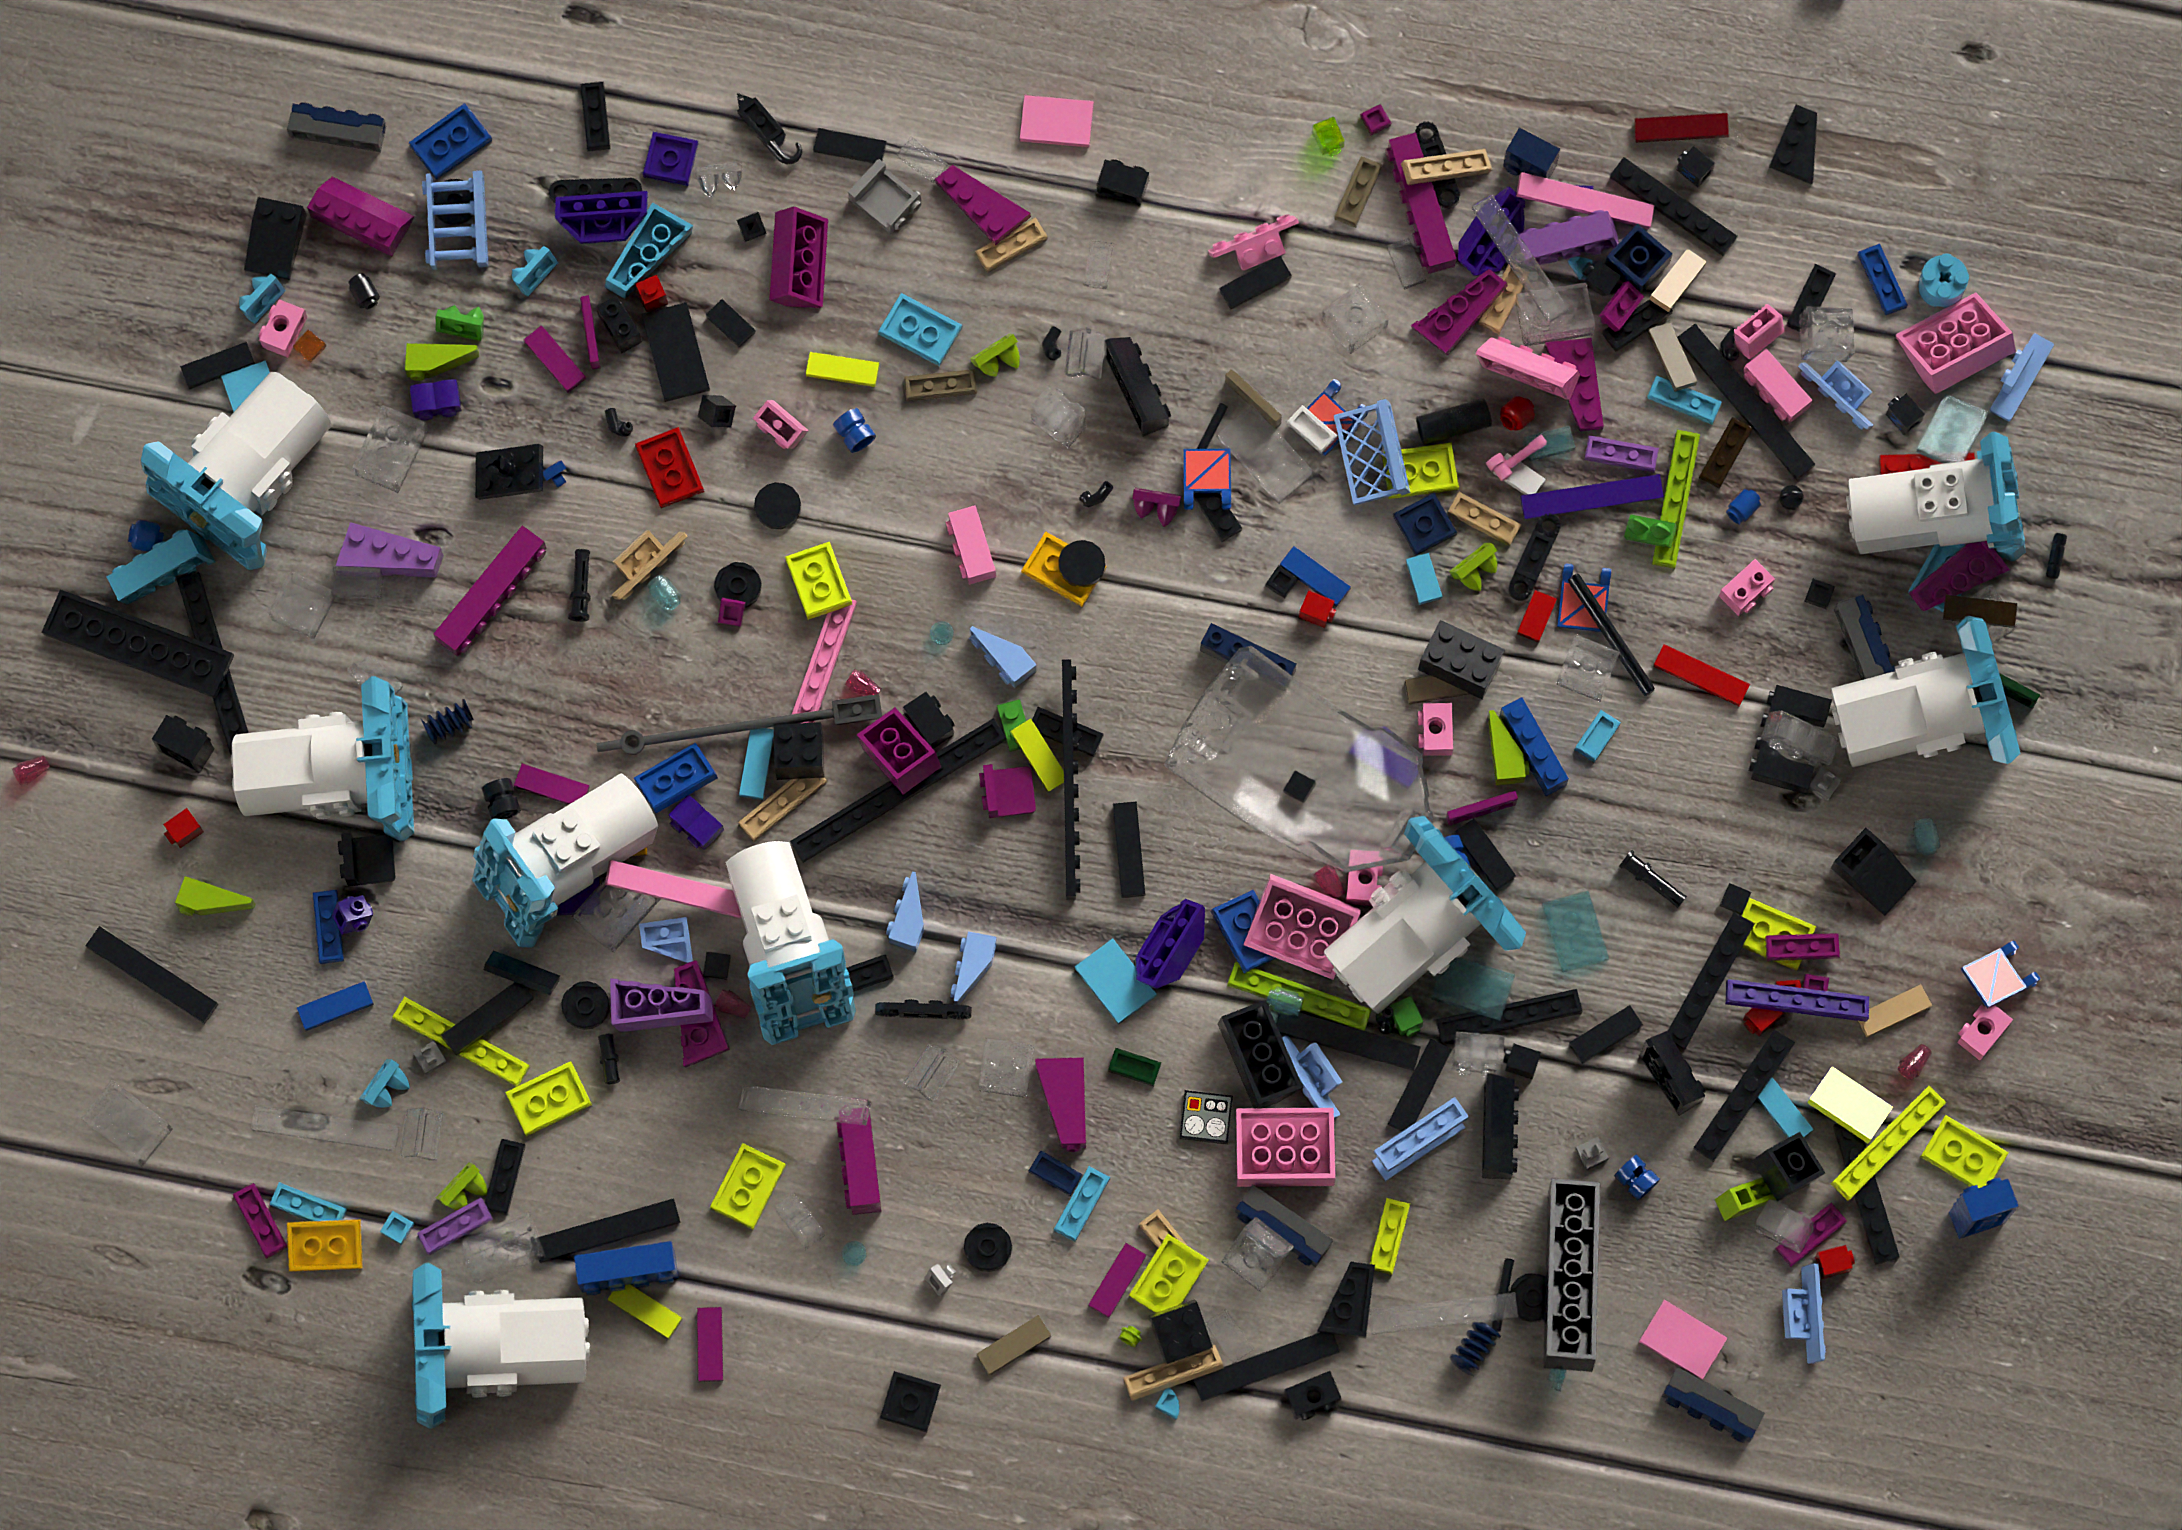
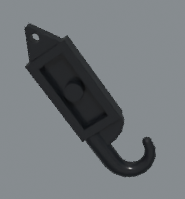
M737 93L738 115L778 161L787 165L796 163L801 158L803 152L800 143L797 142L795 144L797 152L794 156H786L780 149L786 138L781 126L756 97L750 98Z

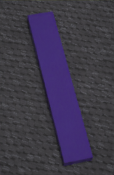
M1660 474L1520 496L1524 520L1541 517L1542 515L1545 516V514L1549 515V513L1557 515L1664 498Z
M1732 979L1726 981L1725 1005L1867 1022L1869 1019V996Z

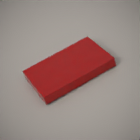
M679 427L635 443L660 509L704 492Z

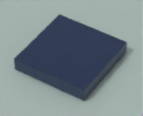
M1435 493L1393 514L1394 520L1415 556L1457 535L1456 529Z

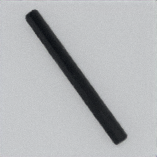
M1577 573L1571 576L1568 580L1569 584L1644 696L1651 694L1655 687L1580 574Z

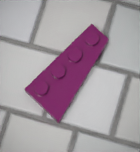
M951 165L935 178V183L995 245L1031 217L1030 212L954 165Z
M1488 269L1467 284L1465 289L1449 297L1444 304L1428 312L1426 317L1419 322L1417 320L1411 327L1440 351L1448 355L1506 289L1508 284Z
M1592 338L1545 342L1544 346L1547 353L1555 358V362L1563 364L1564 361L1576 366V370L1580 373L1571 399L1568 401L1579 431L1603 429L1604 424Z
M1987 541L1967 543L1913 588L1909 595L1922 611H1926L1945 602L1946 595L1957 596L2010 569L1996 551L1988 547Z
M697 960L674 968L676 987L704 990L710 996ZM713 1001L712 1022L680 1025L681 1046L683 1047L684 1057L683 1066L685 1068L730 1050Z

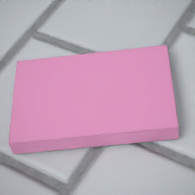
M1024 95L1020 141L1089 147L1094 101Z
M1664 1300L1639 1343L1703 1380L1726 1342L1727 1337Z

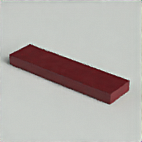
M1728 113L1635 118L1636 143L1729 138Z

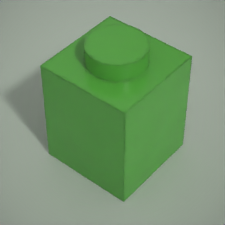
M1411 996L1390 1005L1394 1011L1392 1019L1400 1036L1407 1034L1410 1037L1421 1031L1420 1028L1423 1027L1424 1021Z

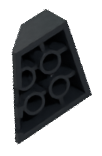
M1665 1031L1645 1040L1639 1057L1678 1116L1703 1102L1705 1098L1704 1093L1706 1092L1705 1088L1699 1080L1696 1081L1690 1065L1684 1060L1669 1032Z

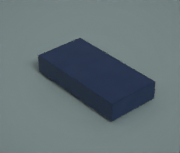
M1041 1150L1028 1170L1030 1174L1069 1196L1072 1195L1083 1176L1080 1172Z

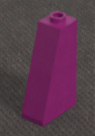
M1084 1057L1035 1059L1036 1071L1061 1148H1067V1152H1079L1081 1148H1086Z

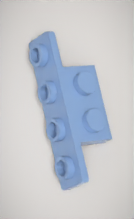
M2033 334L2023 351L2018 349L2011 361L2015 363L2012 370L2007 369L2000 380L2004 384L1992 404L1990 412L2008 422L2011 421L2054 346L2052 342L2037 334Z
M1836 361L1822 377L1806 362L1798 366L1802 370L1800 374L1809 382L1813 380L1819 385L1817 389L1825 397L1831 396L1836 401L1835 406L1844 414L1848 412L1853 417L1852 422L1860 429H1871L1874 426L1857 410L1872 394V391L1842 363Z
M1288 1035L1282 1037L1303 1085L1304 1095L1308 1097L1314 1108H1334V1119L1337 1118L1340 1112L1328 1094L1339 1086L1342 1080L1316 1042L1312 1043L1300 1053Z
M1813 1263L1801 1267L1802 1289L1782 1290L1785 1339L1806 1340L1808 1364L1824 1361L1826 1352L1823 1337L1822 1297L1820 1293L1821 1275L1819 1265Z

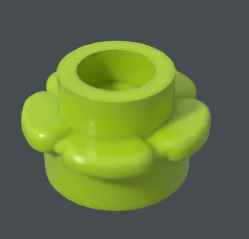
M1133 1326L1121 1328L1122 1333L1119 1338L1125 1344L1135 1348L1139 1342H1142L1141 1332Z

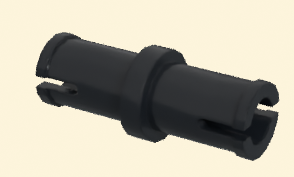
M613 1034L598 1036L601 1051L599 1060L600 1064H603L605 1084L620 1082L617 1067L619 1057L618 1054H615Z

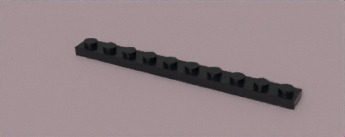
M1062 659L1066 900H1076V893H1081L1080 879H1075V869H1080V855H1075V846H1080L1079 831H1075L1074 822H1079V807L1074 808V798H1079V785L1074 784V775H1078V760H1073V751H1078V737H1073V727H1077V713H1072V704H1077V690H1072V680H1076V666H1071V659Z
M993 718L936 752L941 768L905 794H902L891 781H888L790 841V844L804 863L1004 742L1006 736Z

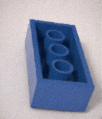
M1998 1177L1987 1181V1185L1981 1188L1974 1185L1963 1190L1964 1193L1960 1194V1197L1956 1199L1957 1202L1953 1203L1954 1206L1949 1211L1959 1239L2007 1222L2019 1207L2009 1179L2001 1181V1178Z
M672 1241L574 1256L578 1286L582 1293L586 1292V1295H597L604 1289H610L611 1292L625 1290V1285L628 1284L635 1285V1288L648 1287L649 1283L659 1281V1284H670L674 1282L673 1279L679 1278Z

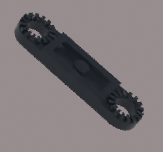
M1429 121L1419 123L1415 132L1423 156L1445 155L1446 151L1436 125ZM1429 129L1433 135L1430 139H1423L1420 131ZM1455 178L1432 181L1439 206L1445 209L1454 208L1460 198ZM1449 191L1454 194L1455 198L1452 201L1445 202L1441 195Z
M635 178L557 180L550 185L549 195L551 200L556 203L557 196L554 193L558 187L567 189L565 196L622 193L628 185L635 186L637 191H642V186Z
M1549 513V515H1542L1538 519L1509 584V594L1515 600H1526L1532 594L1560 531L1561 524L1559 518ZM1552 521L1555 524V529L1546 532L1542 528V523ZM1524 583L1527 586V591L1518 594L1514 590V585Z
M913 999L904 1000V1003L880 1002L875 1004V1015L881 1017L884 1015L885 1017L887 1015L889 1017L899 1015V1018L948 1019L950 1017L960 1020V1017L961 1019H970L972 1007L943 1004L939 1000L928 1001V1004L919 1003L918 1000Z

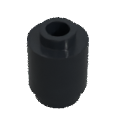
M364 273L357 274L348 281L350 285L349 290L359 308L368 310L378 304L380 295L371 279L366 277Z

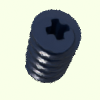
M462 699V707L457 703H453L454 711L444 707L445 715L440 711H436V719L430 714L427 715V723L421 719L429 739L435 745L437 744V736L443 741L446 740V732L454 737L455 728L463 733L464 724L469 729H472V721L474 719L465 699Z
M1473 1322L1472 1328L1474 1331L1468 1330L1466 1333L1469 1339L1462 1338L1461 1344L1463 1347L1457 1346L1455 1349L1458 1355L1451 1354L1450 1360L1457 1368L1473 1376L1470 1371L1471 1368L1479 1370L1478 1365L1475 1363L1476 1360L1480 1362L1485 1361L1481 1353L1490 1354L1486 1347L1487 1344L1491 1346L1496 1345L1492 1337L1501 1338V1335L1496 1330L1483 1322Z

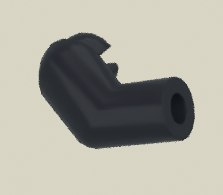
M1055 326L1050 328L1042 342L1045 356L1052 361L1061 357V349L1058 348L1056 341L1062 331Z
M1731 327L1720 343L1722 355L1730 362L1737 360L1739 357V351L1736 350L1734 344V329H1736L1734 327Z
M609 408L604 411L608 428L611 432L621 437H627L631 434L633 425L629 421L626 423L618 420L616 408Z
M1104 481L1096 493L1091 495L1089 491H1085L1080 495L1079 500L1085 507L1100 504L1111 493L1113 485Z
M1387 1006L1379 1014L1377 1013L1375 1017L1376 1022L1380 1025L1379 1031L1387 1035L1392 1033V1027H1394L1392 1019L1394 1011L1390 1006Z

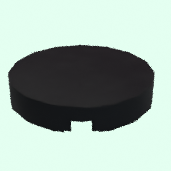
M448 179V180H446V181H444V182L464 181V180H461V179ZM469 190L434 192V205L470 204V201H474V192ZM471 213L436 215L442 222L450 225H460L469 221L474 216Z
M775 482L759 490L755 497L754 510L757 518L764 526L770 529L781 530L797 521L801 513V501L799 494L793 487L785 483Z
M1078 540L1066 545L1061 551L1058 560L1061 576L1070 585L1076 587H1089L1097 583L1103 576L1106 566L1102 550L1093 542Z
M733 562L720 569L715 577L714 584L717 598L720 601L722 598L745 602V608L750 607L757 601L762 587L757 571L753 566L744 562Z
M589 981L574 984L564 993L561 1002L562 1013L567 1022L573 1027L582 1030L594 1029L601 1025L607 1018L610 1009L609 998L604 989L598 984Z
M988 1222L978 1224L965 1237V1257L971 1266L979 1271L991 1272L999 1270L1006 1265L1011 1257V1238L1005 1229L997 1224Z
M1524 1274L1511 1285L1508 1295L1509 1306L1513 1313L1521 1320L1527 1322L1542 1321L1540 1317L1545 1312L1546 1277L1544 1275Z

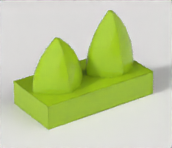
M1007 334L971 357L970 360L975 367H979L982 372L993 377L997 376L999 369L997 355L1009 366L1019 368L1020 355L1015 344L1018 341L1014 334Z
M1484 543L1452 568L1449 573L1454 579H1459L1468 588L1481 591V577L1476 567L1479 566L1482 570L1489 573H1496L1497 558L1495 552L1497 549L1492 543Z
M468 1162L436 1196V1199L451 1209L459 1210L468 1205L463 1189L475 1195L487 1196V1186L484 1178L479 1173L480 1170L474 1164Z

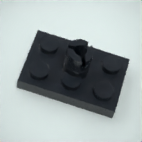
M541 444L476 452L475 498L483 500L543 491V446Z

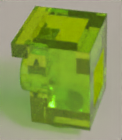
M1335 117L1313 124L1312 134L1322 155L1328 154L1332 157L1341 153L1345 140ZM1326 139H1331V140H1332L1331 142H1328V143L1325 142Z

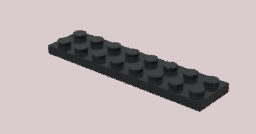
M61 589L41 632L48 637L213 698L217 697L234 658L232 652Z

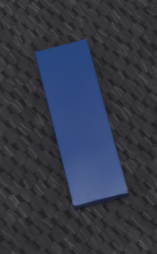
M1877 244L1858 251L1857 255L1885 316L1907 308L1908 304L1881 245Z
M1295 546L1292 547L1279 565L1298 577L1299 581L1317 594L1334 600V606L1336 607L1351 589V586Z
M338 891L313 892L319 963L344 961L342 934L332 916L335 906L339 902Z
M363 981L299 1006L297 1010L305 1030L308 1031L372 1006L374 1003L367 985Z

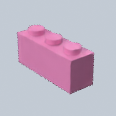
M1767 348L1745 365L1743 370L1745 381L1750 386L1754 385L1757 388L1761 399L1773 406L1774 412L1780 420H1785L1790 424L1810 408L1813 400Z
M976 505L948 513L949 521L945 523L948 534L954 535L956 543H952L955 556H960L962 564L959 565L962 579L967 578L968 584L971 585L995 578V566Z

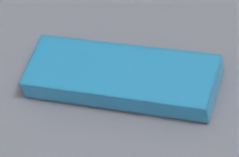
M1657 375L1647 396V399L1713 425L1722 403L1689 388L1674 392L1670 381Z
M774 729L750 730L739 792L740 797L763 800L774 740Z
M1772 1077L1759 1095L1758 1101L1788 1138L1798 1132H1801L1802 1136L1806 1137L1814 1129Z
M1088 1166L1057 1222L1054 1231L1076 1242L1107 1186L1110 1177Z
M280 1182L269 1204L274 1208L307 1221L343 1220L347 1211L346 1208Z

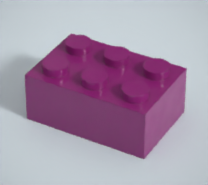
M896 707L857 734L862 749L902 794H905L941 768L936 752Z

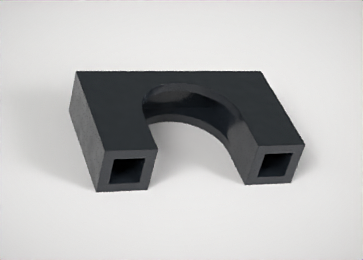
M1776 685L1774 692L1769 691L1766 705H1770L1768 714H1763L1760 727L1764 728L1763 735L1757 736L1754 749L1758 750L1756 758L1752 757L1748 770L1752 772L1751 780L1807 794L1815 766L1790 760L1780 754L1774 744V731L1781 724L1789 721H1799L1824 728L1832 699Z

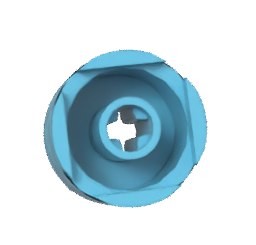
M1948 253L1930 259L1925 264L1919 278V293L1922 299L1930 306L1944 308L1960 301L1969 280V274L1965 265Z

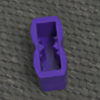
M456 379L410 386L413 414L419 420H431L436 415L453 417L457 412L462 411L459 385Z
M690 795L686 796L669 814L670 826L678 833L683 831L689 836L687 841L696 849L700 846L705 850L724 831L723 825Z

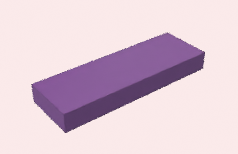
M1589 435L1585 460L1654 473L1659 448Z
M479 1198L417 1234L427 1254L431 1255L487 1224L493 1218L483 1199Z

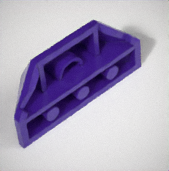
M1506 187L1481 207L1458 242V262L1474 276L1481 275L1488 269L1493 272L1500 271L1518 244L1517 235L1522 234L1524 231L1525 200L1516 197V192L1511 187Z
M637 191L556 197L555 219L580 244L626 241L647 215L648 192Z
M1185 898L1179 905L1160 916L1136 956V980L1156 989L1180 980L1204 940L1205 907Z

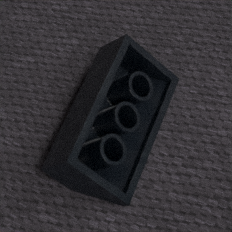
M1131 337L1106 339L1105 358L1142 436L1144 437L1169 426L1170 410L1166 404L1162 405L1159 399L1162 396L1160 389L1156 383L1152 384L1150 380L1152 374L1148 364H1143L1140 359L1142 352L1138 343L1133 344Z
M1266 1000L1221 1016L1218 1027L1253 1108L1269 1107L1303 1089V1085Z
M1487 1073L1484 1082L1482 1178L1511 1179L1513 1173H1517V1158H1513V1149L1518 1148V1134H1514V1125H1518V1110H1514V1101L1519 1100V1087L1515 1086V1079Z

